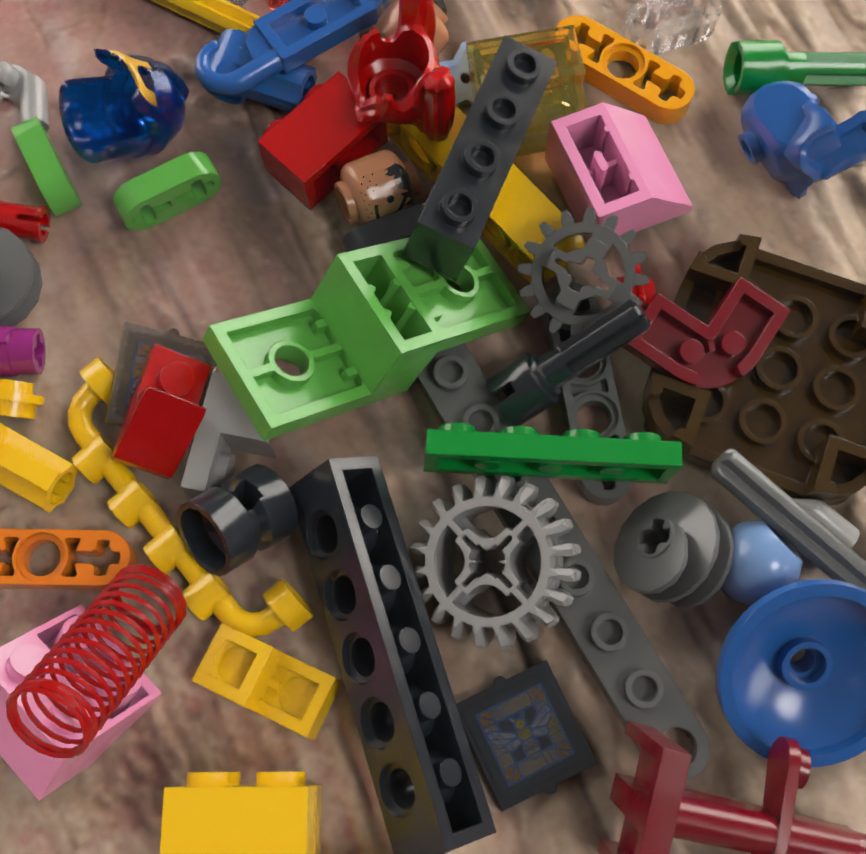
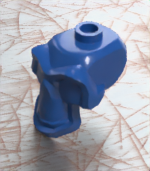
M776 81L760 87L745 102L741 110L743 133L738 135V141L750 163L755 165L761 162L774 180L784 183L790 194L800 199L806 195L807 188L821 180H828L840 172L866 161V110L859 111L846 121L836 124L828 111L818 105L819 99L815 93H810L802 83Z

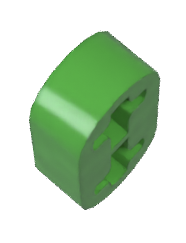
M36 116L11 127L12 133L34 179L55 216H61L82 206L79 195L39 118Z
M199 151L189 152L121 185L113 196V203L128 229L135 231L146 230L212 198L219 191L222 179L206 153Z

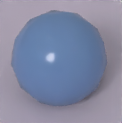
M763 520L741 522L730 528L734 540L733 561L723 586L720 588L729 598L750 607L768 593L785 585L798 582L802 559Z

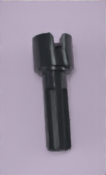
M634 299L627 300L541 357L537 354L532 355L529 352H525L487 377V389L490 392L503 391L509 396L500 402L499 411L512 425L521 426L558 403L559 394H561L560 387L647 332L651 327L648 316L638 302Z

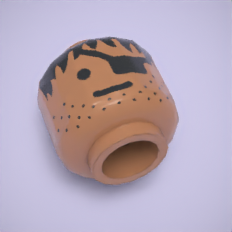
M388 149L346 163L341 169L340 181L334 183V193L338 206L349 226L355 224L359 226L414 206L415 195L422 192L420 178L414 165L410 161L402 163L400 158Z

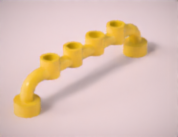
M99 356L80 370L79 373L86 382L73 395L67 412L68 427L81 450L71 459L79 471L93 484H97L105 477L117 492L107 501V505L126 527L132 529L141 522L153 537L143 547V550L154 565L166 575L177 567L190 585L182 591L187 607L202 621H206L214 614L221 623L251 637L267 636L284 625L293 632H296L314 616L313 611L284 578H280L262 594L268 604L265 609L260 612H249L238 604L233 597V593L220 577L208 573L195 561L181 538L178 526L170 520L159 506L160 504L153 493L136 478L128 466L111 459L115 447L98 431L92 422L93 410L101 400L112 407L128 394L129 388Z

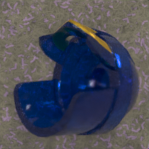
M94 49L95 57L108 67L105 75L69 79L64 81L59 88L60 116L65 134L71 146L81 158L91 163L108 162L129 157L144 158L159 154L177 136L183 126L186 113L185 101L190 92L184 80L167 64L153 60L150 57L126 55L115 50Z

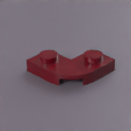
M742 277L733 281L706 324L657 292L644 308L651 327L647 332L622 348L664 376L701 389L717 388L743 377L757 364L791 310Z

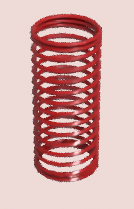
M144 564L128 565L119 570L107 587L102 589L99 596L94 598L92 604L77 618L76 622L70 625L68 631L62 634L57 643L53 644L50 652L46 653L41 662L35 665L32 672L26 675L23 682L15 687L6 701L7 719L13 731L26 745L41 754L53 758H74L84 753L98 731L102 729L107 719L118 708L123 698L127 696L138 678L142 676L145 669L148 668L152 660L155 659L158 652L185 618L187 603L182 590L173 579L157 568ZM135 573H142V574H145V575L154 577L155 579H157L158 581H160L161 583H163L165 586H163L162 584H160V583H158L157 581L153 580L152 578L145 577V576H142V575H138V574H135ZM138 579L149 582L161 589L173 604L175 621L169 607L157 594L144 586L120 582ZM129 587L137 589L154 598L163 607L168 617V625H165L160 613L149 602L137 595L119 591V588ZM120 596L134 599L146 606L156 616L160 625H154L143 612L130 604L123 603ZM109 605H114L118 612L111 611ZM131 612H133V613H135L136 615L140 616V617L143 619V621H142L141 619H139L138 617H136L135 615H133ZM102 614H107L111 622L104 620ZM115 617L122 619L135 628L143 639L132 635L124 629ZM95 624H101L104 631L97 630ZM107 626L125 635L135 647L117 638ZM87 633L94 634L98 642L90 640ZM148 635L154 636V640H149ZM101 636L116 644L126 655L118 653L107 645ZM70 643H74L76 648L70 647ZM80 643L86 644L91 652L82 650ZM139 643L146 644L147 649H142ZM96 648L108 654L117 664L102 656ZM131 651L139 653L140 658H134ZM62 653H66L68 658L62 657ZM72 653L79 654L86 665L75 661ZM89 659L101 665L108 673L102 671L100 668L94 665ZM122 660L130 662L132 667H125ZM54 663H58L60 669L54 668ZM64 663L72 665L80 677L72 672H68ZM112 668L122 671L124 677H117ZM83 670H84L85 672L89 673L90 675H92L97 681H95V680L92 679L90 676H88L86 673H84ZM45 674H50L52 680L45 679ZM56 674L64 676L72 687L83 695L95 699L99 707L91 706L79 692L64 683H60ZM102 677L114 681L116 687L108 686ZM91 685L105 690L108 697L100 696ZM27 692L32 693L36 705L48 719L63 729L73 733H83V738L68 739L54 733L43 725L30 709L27 701ZM38 693L46 695L54 706L64 714L78 720L81 728L64 723L50 713L41 702ZM21 695V702L27 716L39 730L52 739L78 746L61 748L49 744L33 734L22 722L17 711L18 697ZM103 702H108L109 705L105 706ZM94 712H100V716L96 717Z

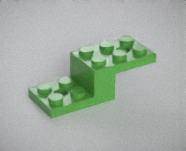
M408 237L337 254L311 299L209 325L202 340L261 439L266 441L405 392L437 352L518 326L531 311L480 238L457 280L454 281L402 256L410 238ZM449 284L459 285L463 292L455 290ZM275 359L294 364L299 369L301 375L293 376L283 372L277 366Z

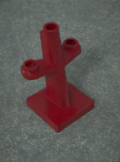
M632 721L627 722L625 734L641 746L635 777L615 773L610 799L625 815L619 842L600 838L597 848L599 854H669L673 838L751 854H866L865 833L854 831L846 825L794 814L797 789H802L806 785L811 771L810 753L807 749L801 748L796 739L779 736L773 742L767 760L763 806L686 789L685 783L692 755L654 727Z

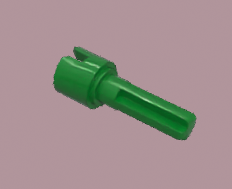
M779 40L731 42L725 56L723 68L724 87L729 95H751L763 85L776 81H793L802 83L804 86H866V52H788Z

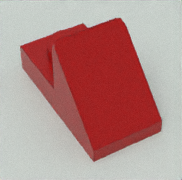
M155 343L149 350L111 459L170 480L205 416L206 408L200 406L199 403L212 366Z

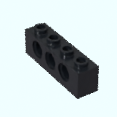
M506 35L504 36L402 256L454 281L457 280L478 243L557 61Z

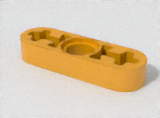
M573 15L564 18L558 23L553 40L565 38L568 43L574 44L580 39L586 43H580L576 48L568 46L571 73L654 122L672 124L680 121L686 115L695 91L694 83L686 72L589 17ZM599 51H602L599 62H594L593 57L597 59ZM614 61H625L634 67L636 74L630 78H618L609 72L607 66ZM648 76L651 78L650 81L647 80L645 88L641 89L644 77ZM668 90L676 94V96L670 97L667 101L659 98V95H664Z

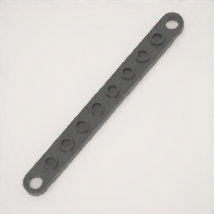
M465 343L437 352L416 378V382L442 425L446 423H466L474 426L478 432L501 433L503 428L514 426L499 411L501 401L495 392L488 391L486 377ZM472 474L475 479L479 476L490 478L494 489L501 476ZM508 476L515 479L516 494L526 483L533 484L539 488L535 506L546 498H553L559 503L557 511L548 520L550 524L564 518L570 519L573 523V529L569 533L560 536L559 540L561 545L566 543L579 544L581 553L577 556H563V568L579 570L581 578L579 581H560L559 587L574 597L570 606H560L551 601L549 603L557 613L561 624L624 729L626 730L627 722L632 721L652 726L662 734L670 728L680 729V731L685 732L686 736L691 739V745H693V749H691L693 754L686 781L697 777L705 769L710 758V742L707 733L549 478ZM506 509L494 510L504 528H514L522 520L519 516ZM534 535L531 538L534 543L525 553L524 562L536 582H538L541 571V554ZM633 740V742L635 743L636 747L640 752L641 746Z

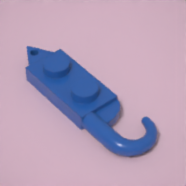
M291 0L253 21L254 26L248 31L246 38L249 56L252 61L230 73H216L210 67V60L212 55L219 50L220 44L218 41L212 40L204 45L196 56L195 71L197 77L207 89L218 94L234 95L247 91L282 70L287 74L377 23V11L384 0Z

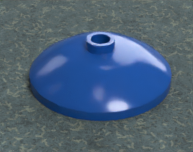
M829 579L795 582L778 588L760 598L732 626L718 657L716 668L717 696L723 714L733 731L742 742L760 756L768 759L770 748L779 736L796 739L801 748L807 749L811 756V768L837 764L866 751L865 589L851 583ZM806 649L804 656L800 660L790 662L795 653Z

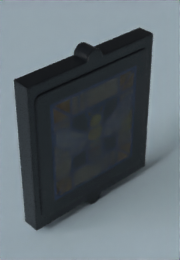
M547 660L508 679H505L503 676H497L493 681L494 686L456 704L465 733L502 812L542 791L547 794H553L557 790L556 784L598 764Z

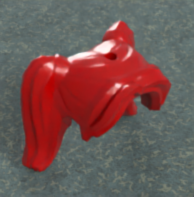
M399 0L398 27L392 37L382 38L376 28L372 29L368 34H364L358 42L353 44L347 62V79L354 94L355 111L358 121L365 123L371 121L374 123L385 122L397 125H415L430 141L440 142L448 138L455 117V79L451 75L450 68L440 66L438 53L434 46L436 14L433 0Z

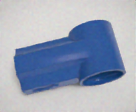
M226 29L221 33L218 39L220 44L219 50L212 55L210 60V67L213 71L220 74L230 73L252 61L247 47V33L236 29ZM303 64L287 74L282 70L249 90L234 95L218 94L207 89L203 84L202 86L211 95L226 103L241 104L246 98L291 112L303 101L307 92L315 86L317 74L315 67Z

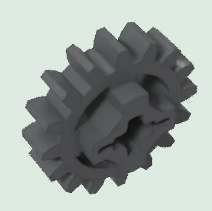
M587 208L583 216V222L575 223L574 218L566 210L561 213L563 227L555 230L546 222L539 225L542 234L546 238L541 245L530 241L525 243L524 247L535 257L533 264L525 263L518 265V272L531 276L532 284L525 286L519 292L521 297L536 296L539 303L530 313L533 318L543 316L546 313L552 316L549 325L550 332L556 333L566 323L571 325V335L573 336L584 329V326L592 324L627 300L634 299L640 305L642 304L639 298L632 294L634 286L649 284V277L635 273V265L647 260L648 256L646 252H630L628 246L637 237V233L633 229L621 236L615 233L618 216L612 214L603 225L596 224L594 209ZM581 234L592 235L584 248L568 253L555 248L569 237ZM612 245L617 249L623 260L625 271L624 283L617 281L609 275L605 259ZM588 258L596 261L593 266V272L600 276L599 280L609 285V289L605 290L597 285L595 287L584 285L579 292L572 288L575 278L568 273V269L559 265V261L563 260L571 265L573 263L583 265ZM545 267L556 272L561 291L555 303L550 298L545 287ZM601 296L612 302L609 307L599 313L575 315L583 300Z

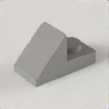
M212 372L203 407L206 408V413L195 433L180 486L191 499L213 487L220 488L223 481L234 476L236 457L234 454H230L231 450L276 458L269 440L263 441L223 373Z

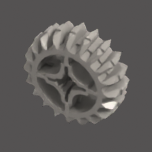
M479 476L475 479L473 493L463 484H456L452 487L455 506L441 498H437L432 502L434 511L440 517L439 521L423 518L418 522L419 528L430 535L428 543L414 542L410 547L416 555H425V566L413 568L417 579H428L429 587L421 590L424 603L436 600L439 602L431 617L435 624L445 623L454 617L451 626V637L456 640L465 638L473 630L475 647H488L495 635L500 648L507 649L515 645L517 631L521 638L526 642H530L539 637L535 619L548 628L554 627L559 622L557 613L548 604L550 601L564 607L572 604L574 597L569 592L561 589L559 584L561 580L566 582L579 581L581 572L575 568H563V556H577L581 553V548L579 544L566 543L561 545L559 537L569 533L573 529V523L570 519L564 518L550 524L548 520L557 511L559 503L553 498H546L535 506L539 490L537 486L526 483L516 494V483L512 477L501 476L494 489L490 478ZM495 509H506L522 519L514 528H505L496 537L491 536L485 529H477L471 522L478 515ZM534 535L541 554V571L535 589L532 587L534 580L528 575L524 566L525 553L534 543L531 539ZM455 543L461 548L465 559L464 569L457 579H455L452 564ZM488 550L503 551L505 560L498 561L505 564L503 572L488 573L485 563L491 562L485 559ZM495 586L505 596L513 595L522 605L508 614L501 615L484 611L470 601L477 594H483L489 588Z

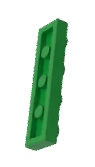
M446 423L439 426V429H427L423 472L667 484L683 466L682 442L662 441L660 435L650 432L632 433L626 435L624 439L600 438V434L597 431L589 429L569 430L564 432L562 436L538 435V431L535 428L528 426H510L503 428L501 433L478 432L474 426L466 423Z

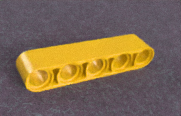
M455 105L453 126L445 141H430L415 125L386 123L387 136L435 185L467 116ZM512 164L482 231V235L518 271V265L525 263L533 264L535 257L524 247L527 241L540 245L546 238L539 226L543 222H546L555 230L563 227L561 222L562 212ZM575 235L563 240L555 248L568 253L584 248L585 244L581 235ZM563 260L559 261V265L564 268L570 265ZM547 267L544 269V282L546 284L556 276V272ZM520 273L524 279L532 284L531 276Z

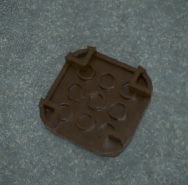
M739 234L736 241L716 244L704 252L699 251L678 289L674 303L703 323H707L733 281L739 277L744 278L791 311L757 364L743 377L729 384L712 389H701L664 376L651 367L644 387L642 412L645 419L644 432L656 433L661 436L662 441L682 442V460L708 470L724 451L729 448L735 449L791 498L819 499L828 505L843 503L866 486V285L761 250L759 246L762 237Z

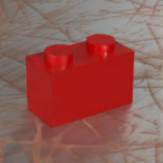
M337 71L324 84L320 83L313 86L307 92L303 101L288 115L271 122L257 142L265 170L311 211L334 190V183L340 181L343 165L376 153L388 142L385 122L374 123L369 121L365 123L357 120L354 94L349 86L348 79Z

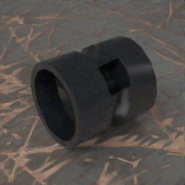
M254 464L223 481L220 488L213 487L181 504L177 512V525L181 538L195 561L208 573L220 577L254 558L257 550L268 549L294 533L298 525V511L290 490L278 474L267 466Z

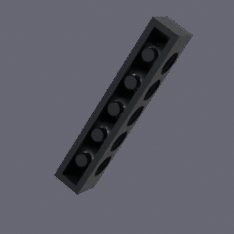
M378 456L328 459L288 489L295 500L298 511V524L393 854L447 853L496 833L495 825Z

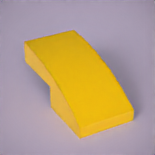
M221 623L191 680L315 741L343 683L336 677L291 657L239 630H233L224 623Z

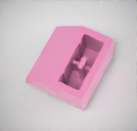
M603 102L551 121L544 158L576 223L583 222V216L587 208L594 209L596 224L603 225L606 219L614 214L618 216L615 233L621 236L632 229L638 232L691 212L693 205L646 116ZM582 234L587 243L592 235Z
M82 604L0 647V756L39 801L89 767L162 694L143 672L127 696L123 698L118 708L107 719L102 729L98 731L84 753L74 758H53L41 754L26 745L17 736L6 716V701L15 687L21 684L26 675L32 672L35 665L41 662L44 655L50 652L53 644L57 643L62 634L68 631L70 625L74 624L77 618L84 613L85 608ZM95 624L97 630L104 631L100 624ZM87 633L90 640L98 642L94 634ZM101 636L107 645L118 653L126 655L116 644ZM70 643V647L76 648L74 643ZM80 643L82 650L91 652L86 644ZM96 648L102 656L117 664L108 654ZM62 653V657L68 658L66 653ZM72 653L75 661L86 665L79 654ZM89 659L94 665H96L102 671L108 673L101 665ZM122 660L125 667H132L130 662ZM54 663V668L60 669L59 664ZM64 663L68 672H72L80 677L72 665ZM112 668L117 677H124L122 671ZM83 670L84 673H86L92 679L97 681L92 675ZM45 674V679L52 680L50 674ZM56 674V677L60 683H64L65 685L79 692L74 687H72V685L67 681V679L64 676ZM102 677L108 686L116 687L114 681ZM91 685L100 696L108 697L105 690ZM27 692V701L30 709L43 725L54 733L68 739L83 738V733H73L59 727L48 719L36 705L32 693ZM79 692L90 703L91 706L99 707L95 699L89 698L83 695L81 692ZM38 693L41 702L50 713L64 723L81 728L78 720L64 714L54 706L46 695ZM21 695L18 697L17 711L22 722L33 734L45 742L61 748L78 746L52 739L39 730L27 716L21 702ZM103 702L105 706L109 705L108 702ZM94 712L96 717L100 716V712Z

